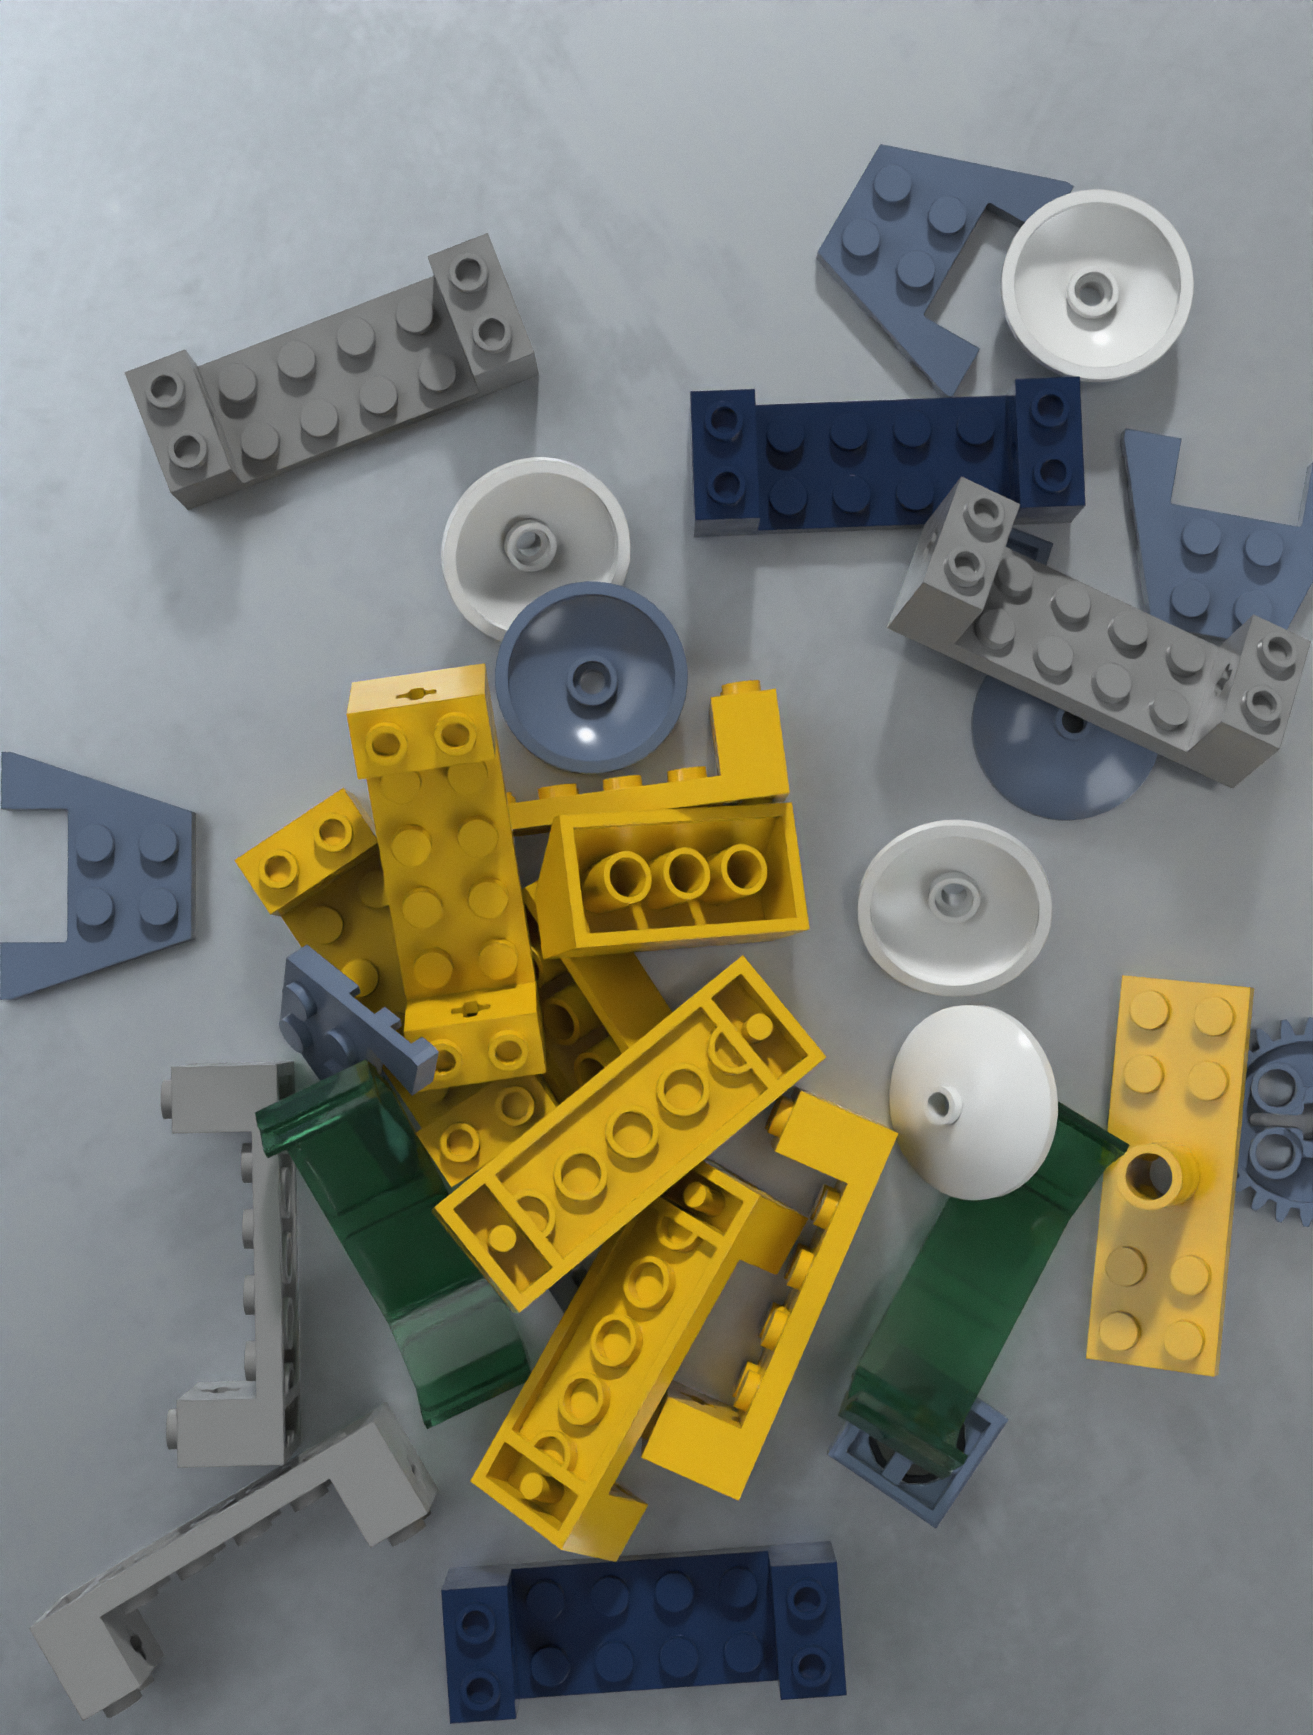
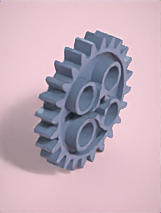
M1313 1017L1307 1018L1303 1035H1295L1287 1019L1280 1020V1039L1272 1041L1269 1035L1261 1028L1255 1030L1259 1049L1254 1052L1248 1051L1238 1176L1235 1192L1236 1194L1251 1186L1255 1192L1250 1207L1255 1212L1263 1207L1269 1199L1276 1202L1275 1220L1282 1223L1291 1207L1298 1208L1304 1227H1309L1313 1219V1139H1303L1302 1130L1295 1126L1253 1125L1250 1122V1116L1253 1113L1300 1115L1304 1110V1104L1313 1103ZM1270 1070H1284L1294 1080V1095L1284 1105H1267L1259 1096V1080ZM1268 1135H1283L1292 1144V1159L1282 1169H1267L1259 1164L1257 1160V1145Z

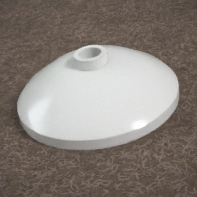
M1093 189L1073 192L1058 197L1038 209L1026 220L1013 238L1006 253L1001 273L1000 293L1004 315L1009 328L1021 347L1034 360L1050 371L1064 377L1080 376V381L1107 382L1129 377L1148 368L1168 351L1180 335L1188 319L1194 294V278L1186 246L1179 233L1163 214L1134 196L1117 191ZM1083 288L1095 289L1100 295V304L1096 306L1084 304L1080 299V290Z
M531 457L503 464L486 473L474 482L459 499L450 514L442 538V574L452 600L464 617L484 634L502 642L507 630L518 614L536 598L550 590L567 584L585 581L606 582L623 586L630 562V532L626 517L618 500L596 476L586 469L556 458ZM525 532H534V543L527 549H518V538Z
M969 820L935 821L917 826L897 836L872 860L865 872L859 890L858 923L864 944L873 959L886 973L900 983L912 989L937 996H971L994 990L1012 981L1037 958L1048 938L1051 927V891L1046 874L1036 857L1024 844L1007 832L984 823ZM952 883L960 884L965 888L958 894H949L943 890L946 885Z
M960 1005L933 1013L918 1024L908 1035L893 1066L889 1088V1108L893 1130L899 1133L896 1139L901 1151L912 1168L923 1180L940 1192L955 1198L984 1200L1011 1193L1026 1183L1040 1168L1054 1139L1058 1118V1096L1049 1060L1037 1039L1022 1023L1011 1015L993 1007ZM945 1096L949 1102L948 1113L945 1109Z

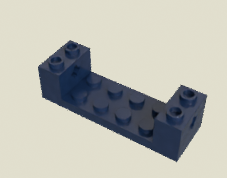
M1080 376L1015 379L1007 394L1002 396L756 405L755 389L690 391L689 419L694 537L924 528L926 522L961 476L1019 503L1020 506L1013 525L1071 523L1086 506Z
M831 1541L619 1556L617 1562L600 1558L449 1568L441 1589L450 1724L516 1719L520 1699L764 1681H778L781 1700L847 1695L838 1568Z

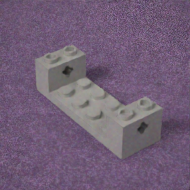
M488 233L427 256L434 275L432 277L206 364L197 366L184 349L124 372L170 493L187 510H190L539 376L534 350Z
M962 476L924 525L889 620L888 629L1230 788L1238 785L1280 749L1311 641L1253 614L1218 647L1005 546L1020 504Z
M294 1061L196 1063L171 1067V1079L163 1080L161 1085V1112L163 1119H172V1134L251 1132L252 1143H243L241 1149L243 1183H252L253 1209H244L242 1240L244 1249H254V1275H245L243 1305L245 1315H255V1341H247L245 1345L244 1369L246 1381L198 1382L176 1400V1409H169L167 1413L168 1449H177V1468L285 1465L301 1445Z
M387 1402L290 1459L285 1465H280L59 1598L29 1628L82 1721L101 1710L104 1711L107 1718L119 1714L142 1697L140 1691L154 1681L151 1672L162 1659L164 1653L138 1608L159 1594L157 1589L171 1580L169 1575L176 1571L180 1580L183 1581L201 1571L216 1560L214 1555L226 1547L224 1542L232 1537L237 1546L251 1541L272 1526L271 1521L282 1513L280 1508L290 1503L294 1512L300 1511L328 1493L327 1487L333 1484L370 1548L386 1538L391 1546L394 1547L411 1538L426 1526L423 1520L431 1514L430 1507L439 1489Z

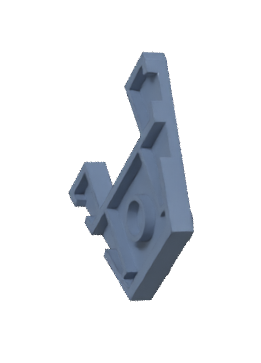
M880 144L819 248L816 259L869 318L872 316L896 343L895 347L910 364L913 362L927 377L936 393L941 398L953 397L980 348L926 318L924 315L985 210L1021 228L1026 220L1038 209L1058 197L1071 193L1074 186L1066 181Z
M1126 428L1121 434L1120 446L1122 457H1125L1129 483L1127 493L1130 511H1133L1138 544L1136 553L1145 612L1199 638L1225 642L1253 614L1287 630L1313 583V463L1307 467L1297 526L1176 505L1171 503L1182 438Z
M1 752V809L68 810L67 941L0 942V1000H16L31 993L81 978L84 975L196 939L195 812L13 752Z
M305 945L286 958L279 1021L280 1031L286 1042L296 1052L302 1054L388 1179L396 1186L415 1172L420 1145L377 1098L382 1067L384 1064L413 1096L433 1082L439 1051L423 1037L411 1044L396 1032L402 1026L400 1018L386 1007L375 1014L354 998L361 993L359 986L310 946Z

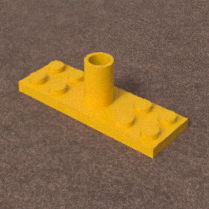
M1122 975L1086 1359L1212 1377L1219 1374L1254 988ZM1159 1157H1162L1168 1163L1172 1172V1183L1166 1194L1158 1191L1150 1178L1151 1164L1153 1161L1158 1160Z

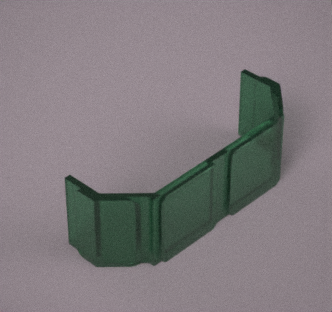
M365 1059L255 1112L256 1123L260 1130L262 1147L266 1157L270 1158L282 1151H288L385 1317L416 1388L423 1423L427 1429L527 1381L532 1372L531 1361L511 1310L431 1212L450 1193L432 1163L426 1148L416 1135V1130L395 1092L390 1087L385 1076L381 1077L378 1074L377 1068Z
M1058 1101L1057 1126L1052 1145L1040 1168L1026 1183L1011 1193L991 1199L965 1200L948 1195L905 1278L899 1285L859 1358L858 1364L851 1375L852 1379L849 1388L844 1394L838 1416L941 1480L949 1477L953 1470L964 1465L968 1455L956 1448L963 1422L1069 1220L1105 1169L1124 1155L1130 1145Z

